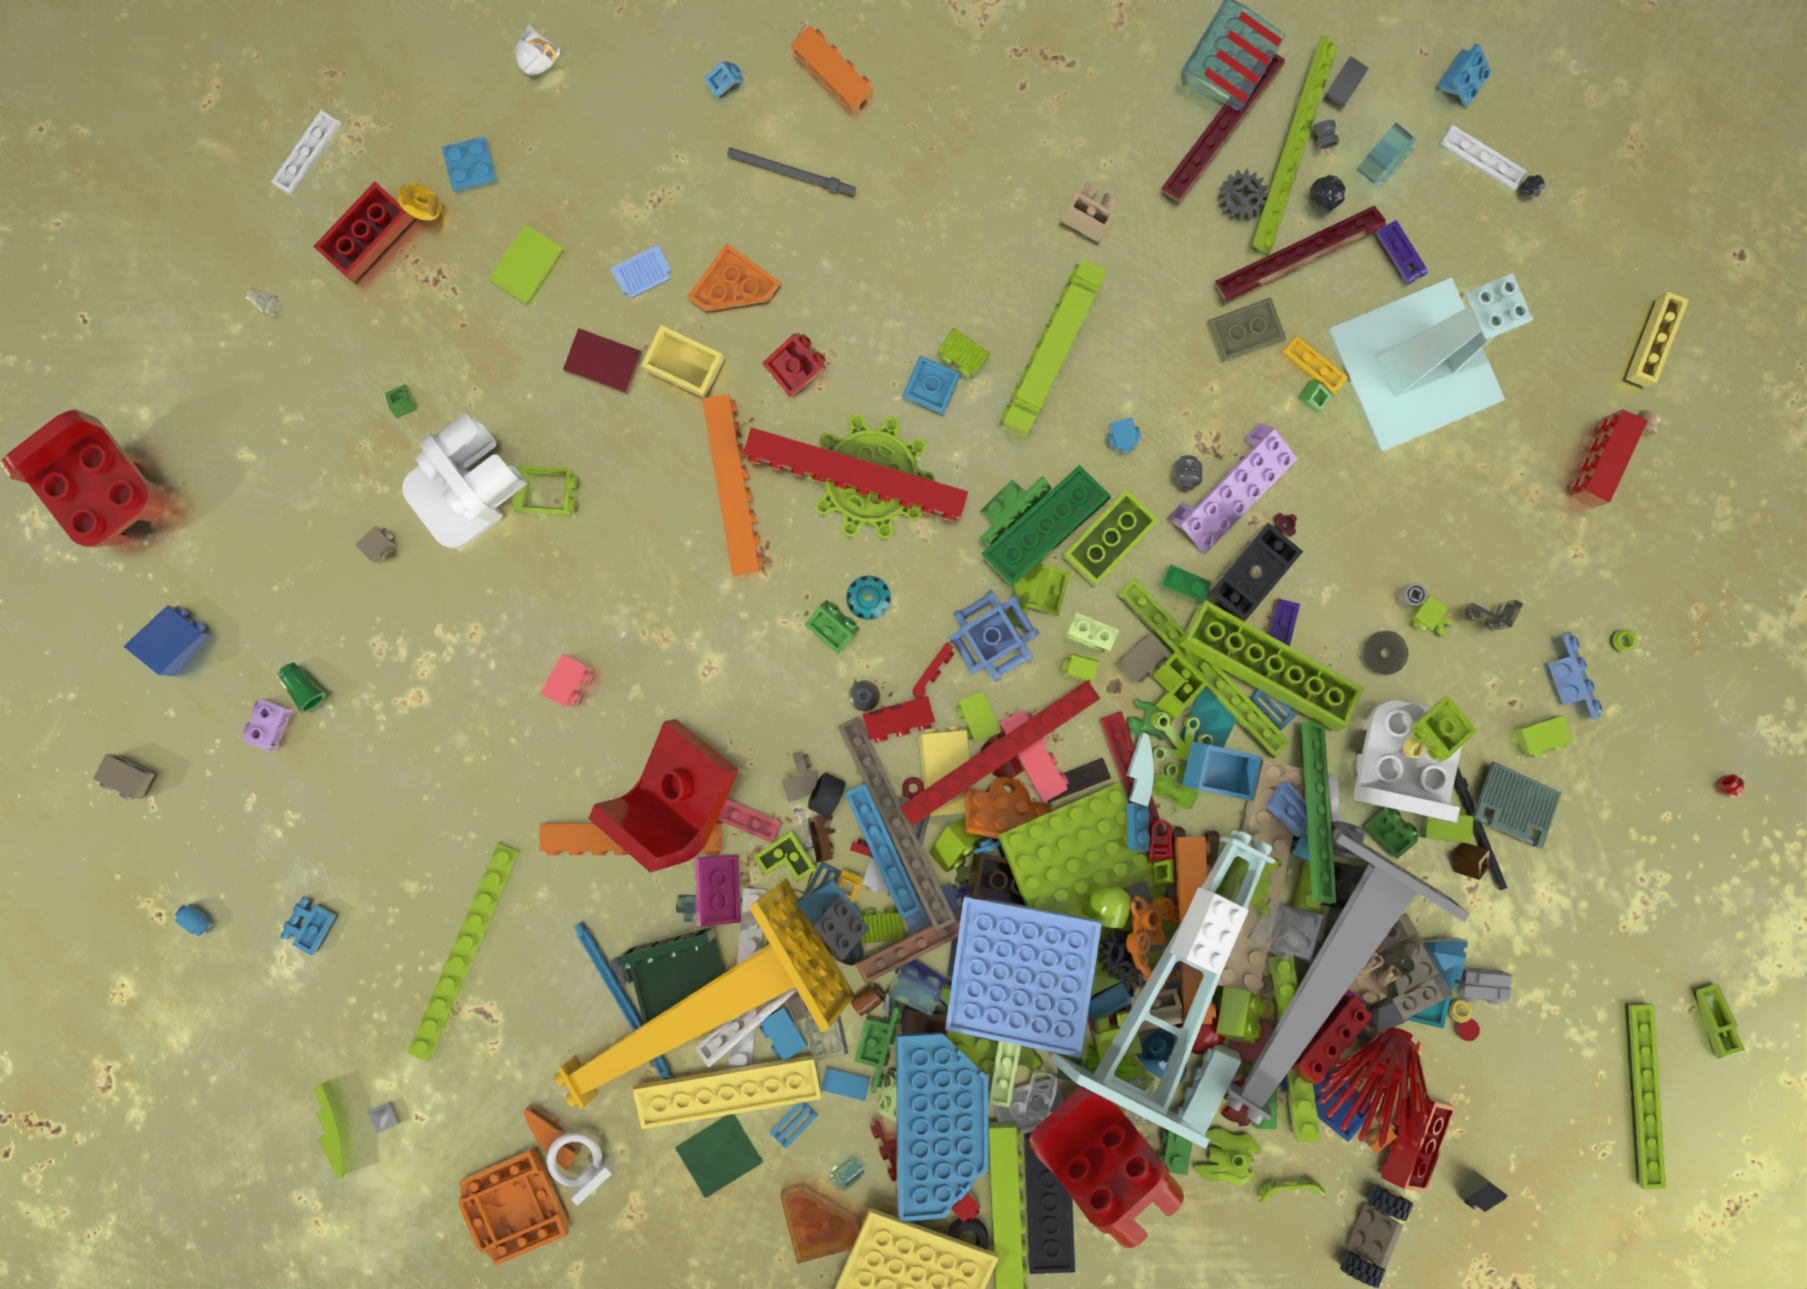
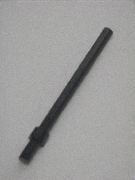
M1457 767L1454 787L1456 791H1459L1468 816H1472L1476 808L1467 789L1469 785L1466 778H1463L1459 767ZM1473 819V828L1481 847L1489 849L1490 870L1499 891L1504 890L1508 887L1483 825Z

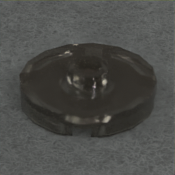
M1388 630L1379 631L1369 636L1362 650L1363 661L1368 669L1380 675H1390L1400 671L1407 663L1409 655L1403 637L1396 632ZM1382 649L1387 650L1388 654L1386 657L1381 655Z

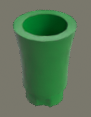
M295 662L286 664L276 674L281 681L280 683L294 701L299 713H306L314 709L326 697V693Z

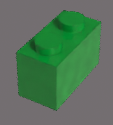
M1170 564L1166 567L1158 587L1197 604H1202L1212 582Z

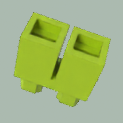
M1128 1011L1115 1013L1117 1024L1109 1026L1107 1015L1095 1017V1029H1092L1095 1039L1096 1057L1099 1061L1103 1059L1129 1014ZM1138 1031L1124 1056L1142 1053Z

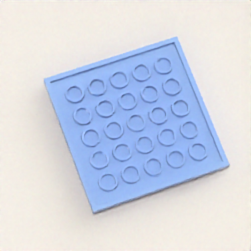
M965 895L945 1030L1081 1058L1102 921L1001 901L973 899L971 896Z

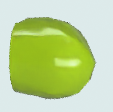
M1118 886L1096 889L1088 905V918L1101 920L1102 926L1124 928L1131 909L1130 895Z

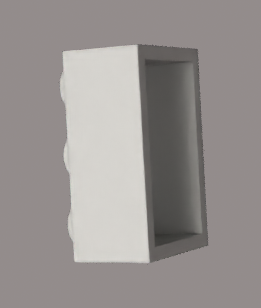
M1198 887L1170 953L1221 975L1249 910L1213 892Z

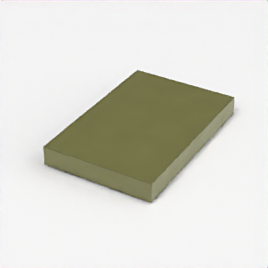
M1271 297L1207 321L1223 363L1287 339Z

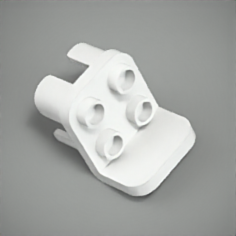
M466 411L436 435L429 433L419 441L423 451L414 457L419 466L405 477L402 492L408 504L434 538L443 546L459 549L468 545L503 517V514L497 507L527 485V482L516 467L507 466L498 455L490 456L471 472L467 469L496 446V441L478 419L472 420L470 414Z
M1393 700L1385 701L1367 712L1363 722V730H1367L1362 754H1357L1354 765L1357 776L1354 801L1371 803L1376 806L1394 808L1421 816L1457 823L1460 807L1450 805L1461 747L1450 758L1442 762L1430 758L1427 754V747L1418 758H1409L1403 753L1404 742L1412 736L1413 730L1410 728V725L1424 712L1428 711L1430 707Z

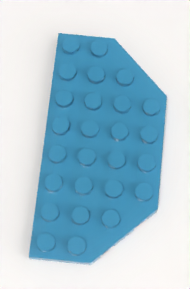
M941 1032L896 1035L897 1218L899 1221L945 1218L950 1212L951 1207L958 1200H961L973 1187L972 1184L980 1175L983 1176L989 1169L988 1077Z

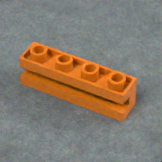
M810 25L791 43L792 52L854 114L864 100L867 102L873 96V85L867 77H861L856 72L857 68L851 61L848 60L846 62L841 57L842 54L835 45L830 46L825 41L826 37L819 29L814 30Z

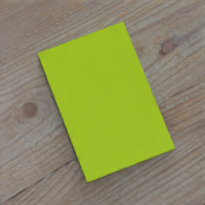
M525 224L488 279L527 305L564 249Z

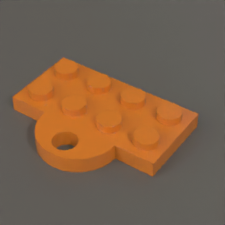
M1010 777L997 778L991 783L986 792L969 788L965 792L966 833L999 839L997 834L1051 811V805L1031 801L1027 789L1019 781ZM1004 785L1008 786L1012 793L1007 792L1004 789Z

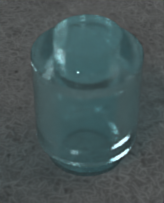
M855 1158L852 1160L848 1159L831 1172L833 1177L830 1180L837 1190L842 1189L846 1191L862 1178L861 1175L865 1171Z

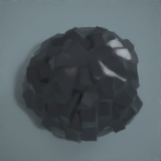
M1330 174L1317 179L1310 188L1311 202L1314 206L1322 209V211H1333L1345 199L1346 188L1343 185L1344 183L1337 176Z

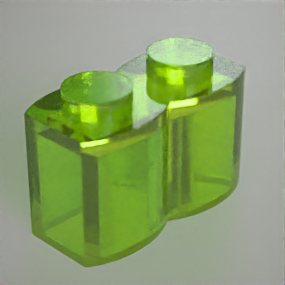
M1154 773L1153 794L1169 799L1176 806L1192 809L1199 795L1195 789L1182 786V784L1177 783L1175 779L1168 775Z

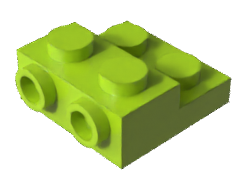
M1448 695L1442 697L1433 707L1424 712L1410 725V728L1413 730L1412 736L1417 741L1425 744L1430 758L1439 762L1450 758L1477 732V729Z

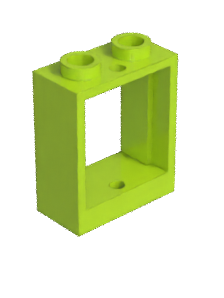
M516 465V469L526 480L527 485L514 494V511L517 513L571 516V510L574 511L575 497H572L573 488L577 486V475H574L573 470L570 468ZM529 474L565 477L563 508L527 506Z

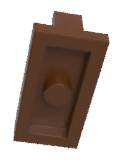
M832 816L808 818L817 862L833 859L834 849L827 835L835 833V828L827 829L824 825L827 821L833 820Z

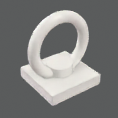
M579 1132L567 1133L557 1138L550 1146L547 1154V1167L551 1176L562 1185L575 1187L571 1200L577 1206L612 1174L615 1159L610 1154L602 1160L601 1149L597 1142L590 1136ZM569 1142L585 1144L593 1155V1163L586 1166L577 1178L564 1175L556 1164V1156L559 1149Z

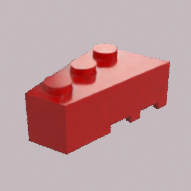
M928 696L862 713L869 740L874 739L875 743L888 740L887 735L896 733L897 737L910 734L909 729L918 727L919 731L932 728L931 723L935 722Z

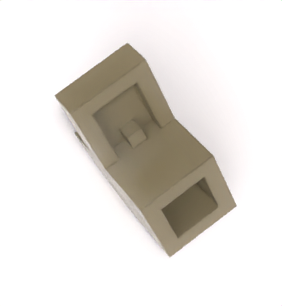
M802 751L793 753L799 775L782 781L788 802L808 796L815 789L818 782V769L811 772L808 771L811 763L808 754L803 755Z

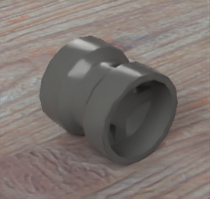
M1325 120L1313 126L1314 134L1318 137L1316 141L1317 149H1327L1339 144V137L1334 134L1336 129L1335 120Z

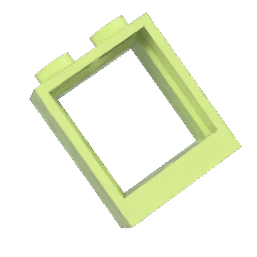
M1076 612L1071 616L1063 637L1102 653H1107L1111 651L1119 630Z

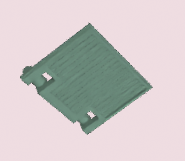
M1492 761L1472 816L1474 820L1505 832L1532 847L1543 849L1561 792ZM1486 807L1493 810L1491 817L1484 815ZM1532 828L1539 831L1537 838L1530 836Z

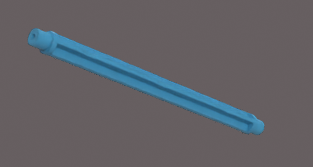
M582 922L574 926L577 938L590 956L591 961L633 1031L637 1030L644 1024L628 1000L623 988L620 987V983L598 949L589 930L585 928ZM662 1055L651 1060L659 1077L661 1076L663 1080L674 1078L670 1072L671 1068L667 1065Z

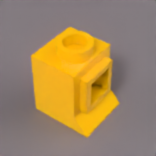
M843 868L837 885L840 889L844 881L854 885L851 895L845 894L852 903L857 896L864 876H858Z

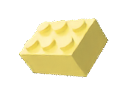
M660 325L641 366L645 371L702 398H706L724 361L722 353Z

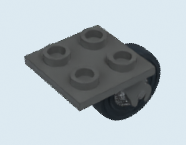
M838 895L813 924L812 929L824 941L827 950L836 961L853 966L863 956V948L858 941L867 932L869 927L843 897Z

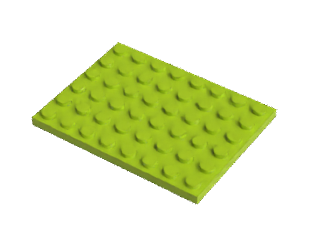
M1120 782L1111 784L997 834L1027 907L1088 918V905L1096 889L1108 886H1118L1123 889L1142 881L1147 882L1152 901L1156 897L1165 898L1162 888L1154 885V868L1152 863L1148 862V853L1128 849L1126 812L1128 801ZM1131 912L1124 928L1102 926L1098 950L1105 948L1102 941H1109L1108 934L1115 935L1117 930L1123 933L1125 930L1133 931ZM1162 920L1161 926L1165 933L1166 946H1168L1176 932V924L1169 920ZM1127 940L1121 941L1122 943H1125V945L1127 944ZM1166 948L1146 954L1150 960L1147 963L1149 967L1157 965ZM1100 952L1097 954L1091 995L1121 982L1116 980L1115 977H1108L1109 971L1101 969L1105 963L1098 961L1099 958L1103 957V954ZM1117 967V968H1116V969H1118L1119 971H1125V968H1122V967Z

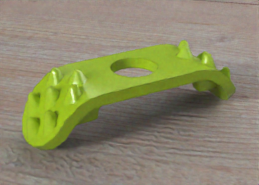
M1310 1178L1308 1180L1267 1181V1184L1260 1188L1258 1200L1264 1203L1269 1196L1277 1195V1192L1280 1190L1309 1188L1310 1192L1319 1193L1324 1199L1327 1196L1325 1189L1318 1182Z

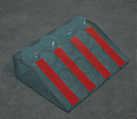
M1224 0L1181 71L1182 84L1241 111L1286 37V34L1248 6L1235 0Z

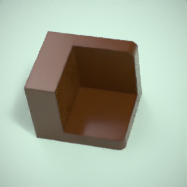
M1462 843L1453 855L1454 872L1480 880L1490 867L1489 849L1469 843Z

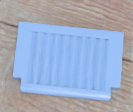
M658 245L610 268L624 295L628 293L630 298L670 279L668 272L671 271Z

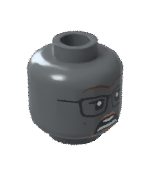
M1181 456L1174 463V483L1181 486L1183 490H1193L1195 486L1200 485L1203 476L1202 463L1195 456Z

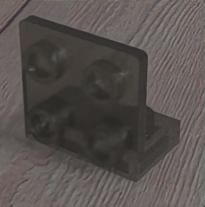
M1516 599L1497 604L1493 612L1474 603L1460 605L1458 610L1463 612L1462 616L1471 621L1476 619L1483 623L1482 626L1495 632V630L1512 627L1523 603Z

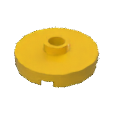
M410 183L409 186H406V184L402 185L397 194V201L408 214L421 220L432 221L437 219L443 209L441 200L435 198L436 194L432 190L416 183Z

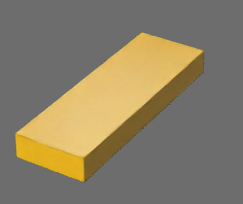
M1298 335L1281 352L1313 380L1320 382L1333 395L1348 378L1346 374Z

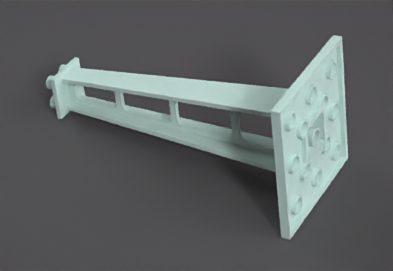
M1513 273L1464 293L1469 304L1467 308H1465L1453 279L1449 278L1327 330L1380 452L1505 400L1483 347L1495 336L1533 321Z
M1233 830L1229 838L1221 837L1220 841L1226 845L1201 888L1215 893L1233 859L1239 856L1248 861L1249 867L1234 903L1247 909L1265 863L1274 864L1275 859L1269 857L1273 847L1264 842L1254 840L1251 846H1248L1252 836L1242 831ZM1182 920L1096 1071L1093 1072L1055 1052L1050 1061L1075 1083L1206 1149L1210 1139L1177 1114L1168 1110L1221 976L1170 953L1183 923ZM1177 961H1182L1203 973L1202 981L1184 1025L1181 1028H1177L1151 1015L1149 1012ZM1143 1021H1149L1177 1036V1042L1154 1094H1149L1116 1077L1114 1074Z

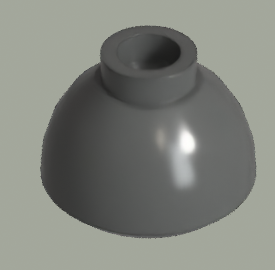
M861 680L850 688L849 701L856 710L866 712L877 706L880 700V692L874 683Z

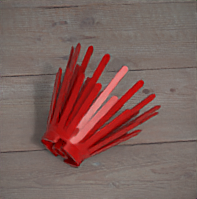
M1395 1027L1386 1029L1385 1033H1382V1031L1378 1032L1376 1038L1337 1063L1334 1067L1339 1068L1330 1076L1333 1078L1320 1090V1092L1326 1091L1340 1079L1320 1100V1104H1324L1366 1063L1327 1113V1117L1331 1118L1343 1102H1349L1363 1082L1367 1080L1340 1126V1129L1345 1131L1357 1110L1363 1114L1374 1095L1358 1136L1361 1142L1367 1136L1381 1100L1377 1121H1383L1378 1146L1380 1148L1385 1147L1398 1090L1395 1123L1399 1126L1397 1147L1399 1150L1403 1149L1409 1077L1412 1143L1414 1146L1418 1144L1417 1112H1419L1421 1136L1425 1138V1119L1428 1117L1426 1101L1430 1109L1431 1102L1420 1058L1422 1046L1419 1040L1417 1044L1411 1041L1413 1037L1411 1033Z

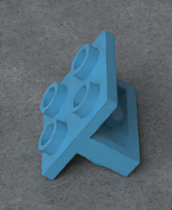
M1475 43L1470 51L1462 49L1438 83L1440 91L1458 95L1464 106H1468L1472 99L1476 97L1479 89L1491 73L1490 66L1480 44Z

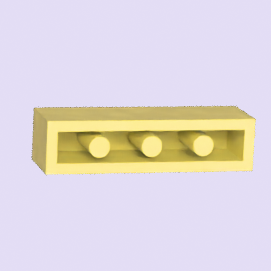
M1666 292L1657 297L1625 380L1645 388L1657 383L1687 307L1688 299L1671 292Z

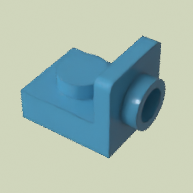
M725 61L718 64L704 77V80L716 97H720L733 84L744 81L740 75L741 70L735 63Z

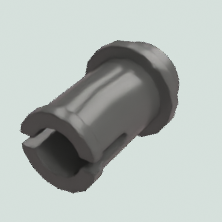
M617 958L610 961V969L614 970L620 987L626 985L623 978L624 975L628 983L633 982L629 969H626L625 965L618 966Z

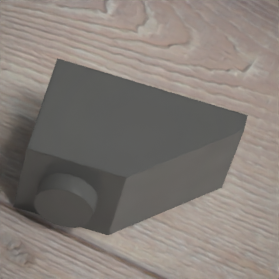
M1389 997L1383 998L1372 1006L1370 1004L1365 1006L1372 1015L1368 1021V1027L1370 1029L1374 1027L1378 1032L1407 1021L1403 1019L1394 1001Z

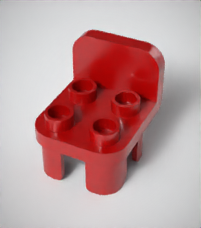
M69 410L54 417L11 450L0 463L11 479L29 484L70 539L81 546L90 548L119 546L128 539V536L123 532L139 519L147 522L153 520L164 508L165 499L163 493L155 483L147 481L135 466L138 464V461L134 455L121 448L99 419L79 410Z
M1085 1087L1075 1091L1045 1118L1030 1135L1029 1146L1034 1154L1056 1175L1089 1222L1100 1232L1110 1234L1125 1248H1134L1147 1239V1232L1134 1218L1152 1202L1166 1216H1172L1183 1203L1184 1192L1182 1187L1170 1175L1165 1162L1116 1103Z

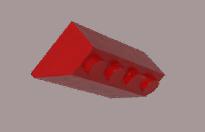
M1409 1096L1407 1098L1404 1147L1402 1150H1399L1397 1147V1131V1138L1391 1142L1390 1154L1383 1165L1381 1178L1405 1190L1426 1193L1456 1109L1455 1106L1430 1097L1431 1109L1426 1101L1428 1117L1425 1119V1138L1421 1136L1419 1112H1417L1418 1144L1414 1146L1412 1143L1411 1101Z

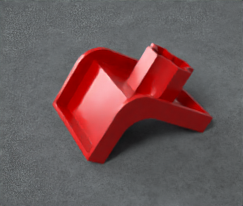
M677 719L667 720L662 724L644 771L636 785L622 797L594 804L588 819L650 873L678 865L694 858L708 842L739 769Z

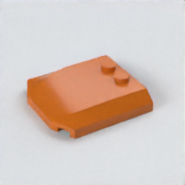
M533 1148L462 1178L459 1181V1186H461V1197L459 1198L460 1211L476 1248L482 1254L485 1252L494 1260L493 1263L495 1265L569 1234L568 1219L542 1159Z

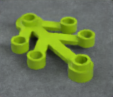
M1162 711L1154 712L1150 718L1151 725L1158 730H1163L1177 749L1154 746L1152 748L1153 758L1156 760L1175 758L1188 761L1191 743L1195 737V730L1200 726L1199 719L1193 716L1185 719L1186 731L1183 742L1170 725V716ZM1164 717L1165 722L1163 725H1160L1159 721ZM1191 720L1195 721L1193 727L1189 725ZM1202 733L1198 736L1197 742L1203 743V738L1207 737L1208 741L1206 744L1212 745L1213 738L1211 735ZM1160 749L1161 755L1156 757V751ZM1171 762L1164 766V773L1170 777L1185 775L1186 766H1177ZM1171 766H1174L1173 773H1169Z

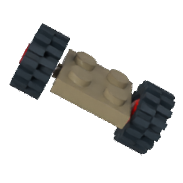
M1374 1185L1367 1201L1368 1204H1364L1347 1245L1359 1254L1347 1251L1340 1270L1364 1284L1379 1288L1386 1272L1385 1268L1404 1226L1391 1217L1407 1221L1413 1203L1393 1191Z

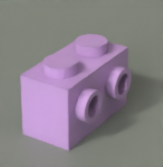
M260 698L252 708L253 716L251 721L244 727V738L242 741L267 751L275 750L292 708L270 699Z

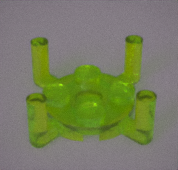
M1237 857L1233 859L1231 866L1223 877L1225 891L1219 894V896L1235 901L1241 881L1249 867L1248 861L1245 859L1238 860ZM1273 858L1275 859L1274 864L1269 863L1263 867L1248 905H1256L1259 909V914L1264 917H1268L1271 914L1269 907L1264 901L1268 896L1271 886L1270 874L1282 865L1281 861L1277 858Z

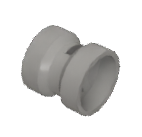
M1410 584L1401 589L1399 599L1407 607L1421 605L1427 599V590L1421 584Z

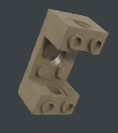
M1402 914L1375 952L1382 956L1385 970L1394 965L1395 969L1398 968L1401 972V978L1392 982L1399 996L1393 998V1001L1405 1020L1453 996L1408 914ZM1405 958L1413 960L1415 966L1412 971L1404 968L1403 961Z

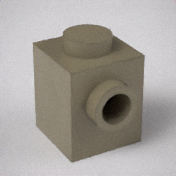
M374 526L355 545L370 561L377 563L380 559L390 556L393 552L392 548L396 544L392 540L394 536L385 527L381 529Z

